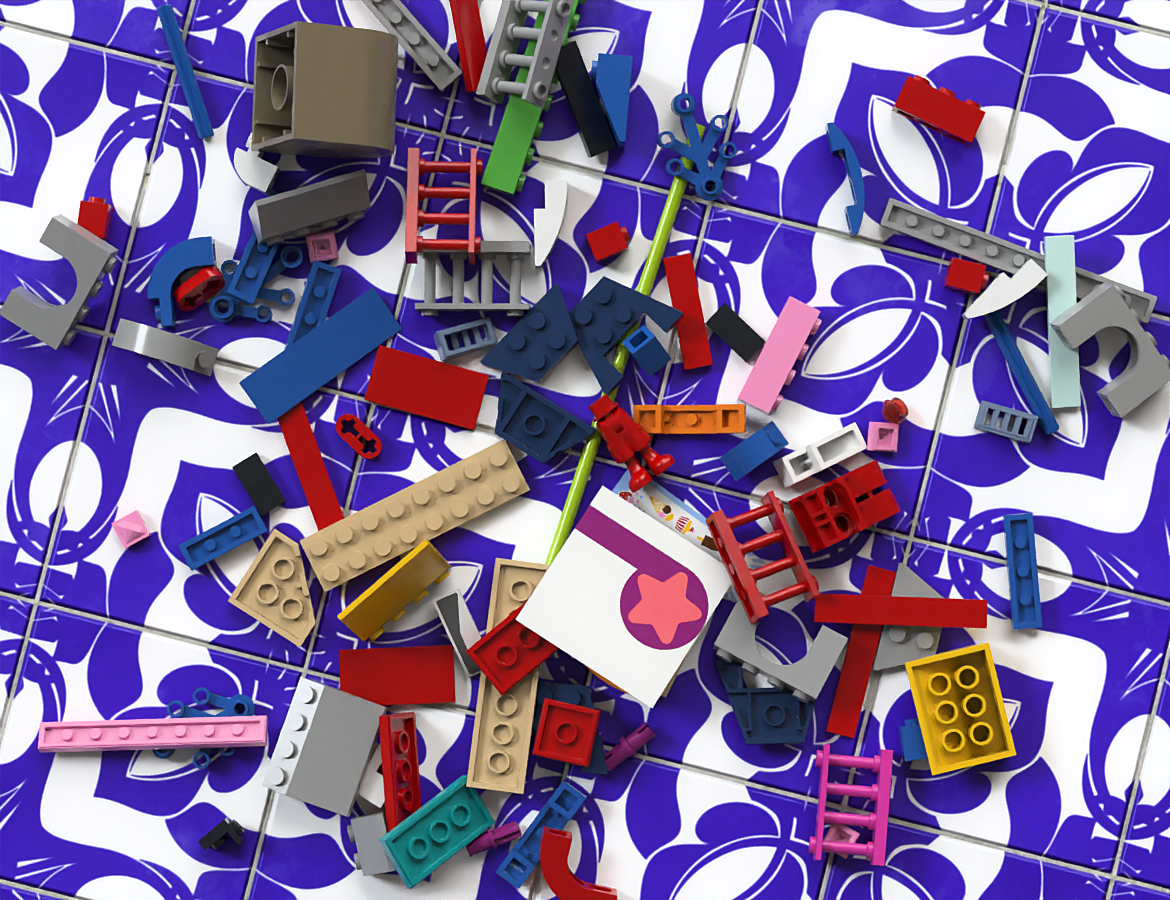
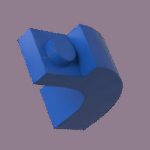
M212 236L182 241L170 248L156 263L148 284V299L150 301H159L160 305H155L156 321L161 322L163 328H176L173 293L179 280L192 270L209 266L217 267L215 239Z

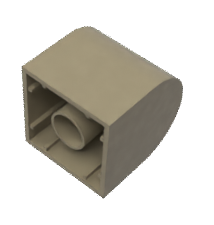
M296 21L255 37L251 151L342 159L380 158L393 155L395 151L398 37L377 30Z

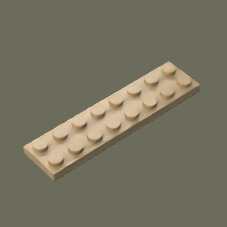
M503 439L300 540V543L324 592L417 547L424 540L429 541L530 489L506 441Z
M501 558L495 559L486 634L530 598L551 565ZM540 666L503 696L481 671L466 787L524 794Z

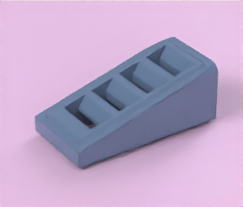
M490 317L440 330L433 335L441 362L498 344ZM478 327H483L487 341L482 342ZM468 330L472 331V335L475 341L474 345H471L467 333ZM460 333L464 345L463 348L459 347L456 334ZM446 337H449L452 346V351H449L445 340Z
M981 400L973 428L1024 444H1030L1038 416ZM988 409L994 410L990 424L985 425L984 421ZM1001 412L1004 413V417L999 429L995 426ZM1014 416L1016 418L1012 431H1006L1010 417ZM1023 419L1027 423L1023 435H1020L1018 431Z

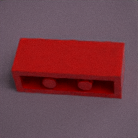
M915 75L914 78L908 76L891 111L965 146H969L986 113L980 110L982 106L969 99L963 102L955 98L956 94L953 91L944 87H940L938 90L929 86L930 81L921 76Z

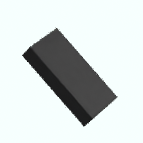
M726 303L705 323L745 363L766 343Z
M257 452L232 467L261 516L286 502V499Z

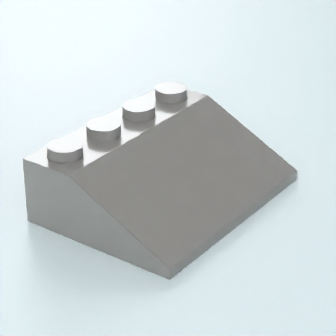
M300 677L262 786L349 817L380 732L379 716L386 715L388 708L322 682Z

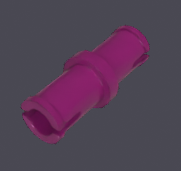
M646 722L626 738L624 736L619 739L620 743L605 754L606 763L611 772L628 757L637 755L636 751L656 737Z

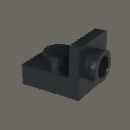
M226 817L198 842L204 850L210 846L215 850L228 839L225 836L228 832L239 845L245 840L242 835L245 831L235 819L230 821Z

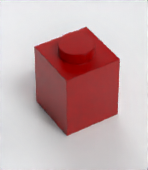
M89 197V201L80 200L77 224L100 239L108 241L113 207L106 204V199Z
M617 221L586 234V240L596 263L628 251L627 243L631 242L626 227H620Z
M953 257L949 261L943 288L975 296L978 295L980 289L985 290L989 274L985 273L986 265Z

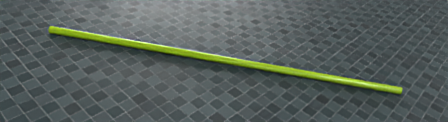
M696 124L702 141L706 127ZM687 138L686 145L690 146ZM681 156L680 160L683 162L684 167L692 170L694 162ZM674 176L636 290L647 296H650L687 185V181L678 176ZM641 320L618 344L612 365L622 374H624L630 356L622 342L639 329ZM619 386L608 396L613 403ZM592 421L591 427L596 429V432L586 439L545 564L551 565L569 538L602 439V435L594 421Z

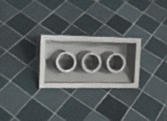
M365 169L255 201L248 213L258 243L267 242V245L271 246L283 242V237L291 234L298 238L310 234V229L318 226L325 230L337 226V221L348 218L349 222L364 218V213L371 207Z

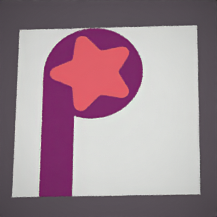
M602 486L515 620L653 708L732 581L724 564Z

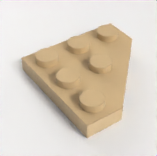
M274 529L228 602L298 647L303 645L315 626L316 619L300 545Z

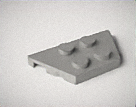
M898 563L890 596L943 598L904 563ZM883 625L872 669H886L904 665L905 662L935 655L942 627Z

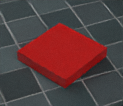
M545 698L532 755L589 767L602 711Z

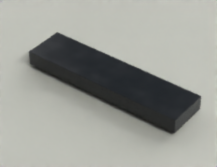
M576 40L561 45L555 72L587 156L592 158L615 148L616 145Z

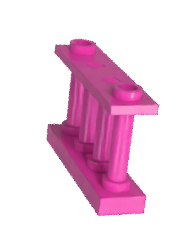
M830 744L822 745V750H817L815 766L820 767L815 837L810 836L809 854H813V860H821L822 852L866 856V859H871L870 865L884 866L893 750L881 749L879 750V755L869 758L829 754ZM828 766L873 769V772L877 773V783L872 784L871 787L827 783ZM826 794L870 798V801H875L874 813L859 815L826 812ZM824 823L868 827V830H873L872 842L867 841V844L823 840Z

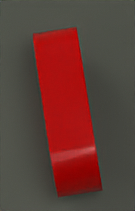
M205 267L175 289L173 297L181 310L191 311L219 292L224 287L225 280L217 267Z
M344 414L338 418L335 426L336 432L360 456L365 459H375L380 455L383 447L381 440L358 417L353 414ZM344 420L348 422L354 420L356 422L353 426L359 432L356 437L350 432L345 434L342 432L344 429L342 422ZM362 436L369 442L373 439L376 441L374 447L377 450L374 453L368 451L365 454L362 451L365 448L359 441Z

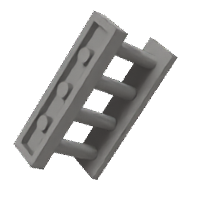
M502 0L476 95L493 103L502 104L505 93L522 94V100L544 109L574 0ZM528 11L545 13L541 29L524 27ZM521 38L538 40L534 56L516 54ZM513 66L530 67L526 83L509 82Z
M481 241V254H475L479 255L481 260V303H464V260L469 255L468 251L423 250V253H418L424 259V303H415V310L421 311V316H438V311L507 312L509 317H523L524 312L530 310V304H521V260H524V255H530V241ZM439 255H450V259L453 260V303H436V260L439 259ZM496 255H507V260H510V303H493V260L496 259Z

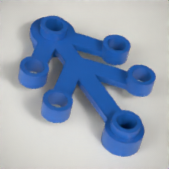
M681 93L672 99L671 110L675 115L682 118L690 146L675 139L674 134L670 131L660 133L657 137V144L663 149H670L696 163L699 174L685 168L683 162L677 158L669 160L665 165V170L670 176H678L695 185V191L701 199L706 201L715 200L723 191V182L720 177L729 159L737 154V147L732 142L721 144L718 149L719 157L711 171L707 159L720 133L727 129L729 121L726 116L721 114L712 117L710 129L703 142H701L692 113L695 109L694 98L687 93ZM682 99L687 100L689 103V107L686 110L680 107ZM717 118L722 119L724 122L721 129L715 126ZM663 135L670 137L671 142L669 145L662 143ZM726 145L732 149L730 156L725 155L723 152V148ZM672 162H676L679 165L677 173L672 172L670 169ZM707 181H711L714 184V189L711 192L705 188Z
M294 245L283 248L280 259L269 267L261 287L287 268L296 269L300 267L304 260L301 249ZM290 253L298 255L296 262H288L287 257ZM233 260L224 261L221 265V271L225 285L220 290V294L215 296L210 302L209 311L211 316L219 322H229L235 316L255 318L261 323L269 322L272 319L273 313L268 306L261 305L258 308L239 305L242 301L226 295L235 271L227 274L225 266L227 264H234L236 271L238 264ZM260 287L256 296L257 299L280 302L283 306H290L295 302V294L288 288L275 290ZM283 293H291L292 298L289 302L282 301L281 296ZM222 303L228 304L229 310L227 313L219 312V306ZM260 310H268L269 315L266 319L259 318Z
M205 687L197 688L193 692L195 703L199 705L209 703L225 709L224 711L213 715L185 706L180 700L171 701L167 706L168 714L174 718L180 716L184 718L253 716L255 712L254 702L249 696L238 694L229 699L211 693ZM200 690L205 691L207 694L205 701L197 699V693ZM174 703L181 706L179 714H174L171 711ZM238 703H242L245 706L243 714H238L235 711V706ZM219 747L218 750L222 755L230 756L236 751V747H233L229 753L224 752L222 747ZM200 748L199 752L193 756V764L196 768L204 769L209 766L212 748ZM152 749L156 757L166 759L171 757L176 749H168L166 753L160 752L159 749ZM199 755H204L207 758V762L203 766L197 763Z

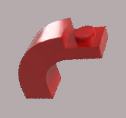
M543 826L539 845L540 864L545 881L552 892L560 900H617L618 895L615 888L585 882L573 874L568 865L572 833Z

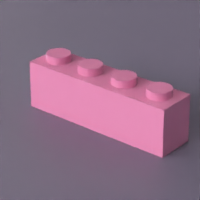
M789 296L737 400L767 415L771 409L776 412L783 399L779 392L783 384L790 385L796 373L792 367L796 359L802 361L809 345L805 344L809 333L815 335L822 322L821 319L817 318L821 311Z

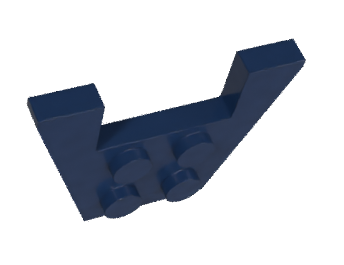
M605 276L570 311L571 321L579 339L578 344L602 391L608 396L626 377L606 359V356L644 315L650 317L667 334L685 316L681 311Z
M716 659L719 675L746 745L804 743L815 706L814 702L809 700L808 703H804L792 696L794 692L786 687H783L782 690L776 687L743 688L742 664L735 660H732L730 663L723 659Z
M538 681L531 737H536L545 698L595 709L590 686ZM598 727L589 767L582 766L581 772L609 775L603 741Z

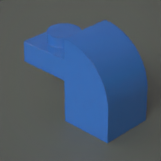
M772 420L723 455L720 460L735 481H738L789 443Z

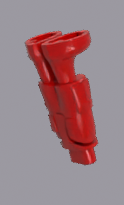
M605 394L588 408L595 416L593 421L594 423L596 422L598 430L606 441L609 453L617 464L625 463L630 473L628 486L635 493L653 479L634 456L636 451L644 458L654 476L667 470L676 461L670 454L660 455L648 445L652 438L643 426L636 423L623 408L618 406L617 402L613 403L608 395Z

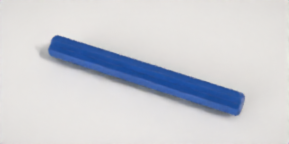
M171 4L161 5L157 8V12L198 137L201 140L214 136V132Z
M999 310L983 315L1035 416H1038V422L1046 435L1058 431L1059 425Z

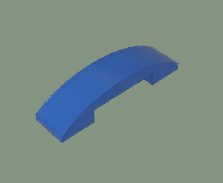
M830 122L825 126L831 155L841 152L843 154L854 205L846 206L844 209L850 237H854L859 232L864 214L865 192L862 172L851 144L841 130L833 122Z
M563 780L509 852L496 873L519 889L540 860L539 845L543 826L563 830L587 797Z

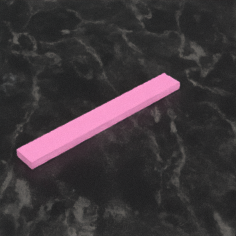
M267 716L40 722L38 750L40 753L267 746L268 718Z

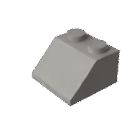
M383 810L353 817L351 819L352 825H347L350 842H356L358 853H354V861L357 870H362L363 876L395 871L393 863L379 841L380 838L388 833L386 811Z

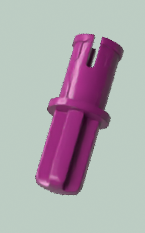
M516 821L493 830L488 828L487 832L479 835L465 847L470 857L491 848L496 850L498 849L497 846L521 837V829Z

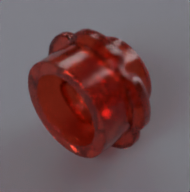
M894 397L883 402L882 414L888 422L901 424L905 417L908 416V407L900 398Z

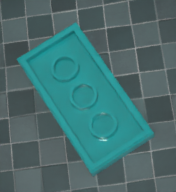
M462 775L379 839L407 888L416 886L495 824L476 788L466 787L468 775Z

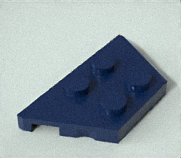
M555 283L480 362L486 367L541 383L579 343L569 309L562 294V288Z
M504 371L502 372L500 397H498L497 406L498 415L495 424V434L544 465L596 432V429L509 374Z

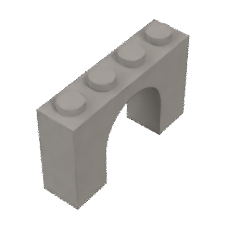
M62 214L51 218L39 242L63 256L73 266L77 276V288L73 298L65 305H54L19 286L11 290L0 310L2 317L55 350L65 345L69 346L77 334L74 328L78 321L83 322L88 315L90 307L87 305L92 297L96 298L104 286L101 282L106 273L110 274L118 261L115 258L118 249Z
M1103 283L1051 322L1050 325L1064 346L1072 349L1077 348L1095 333L1106 327L1115 326L1126 335L1130 344V359L1127 367L1119 376L1096 392L1111 415L1122 418L1170 382V361L1164 354L1160 355L1156 349L1157 342L1148 331L1145 332L1139 324L1142 320L1134 309L1128 308L1124 302L1126 296L1117 285Z
M738 599L714 644L713 649L717 651L716 655L731 663L732 660L743 664L742 669L751 675L757 676L760 673L768 678L767 682L780 690L783 687L794 692L792 696L804 703H808L809 700L815 703L848 638L822 625L804 658L790 665L772 663L759 652L756 645L755 631L760 622L751 625L740 599Z

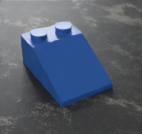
M598 53V61L592 60L591 82L596 83L597 95L618 148L625 149L633 56Z

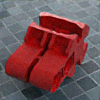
M877 459L788 501L813 553L844 540L901 511L891 488L875 495L871 492V490L887 483ZM859 497L861 502L856 503L855 498Z

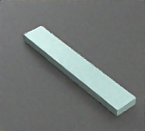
M1074 235L1045 236V272L1048 274L1046 276L1051 407L1081 406L1079 348L1065 347L1050 325L1051 322L1077 304Z

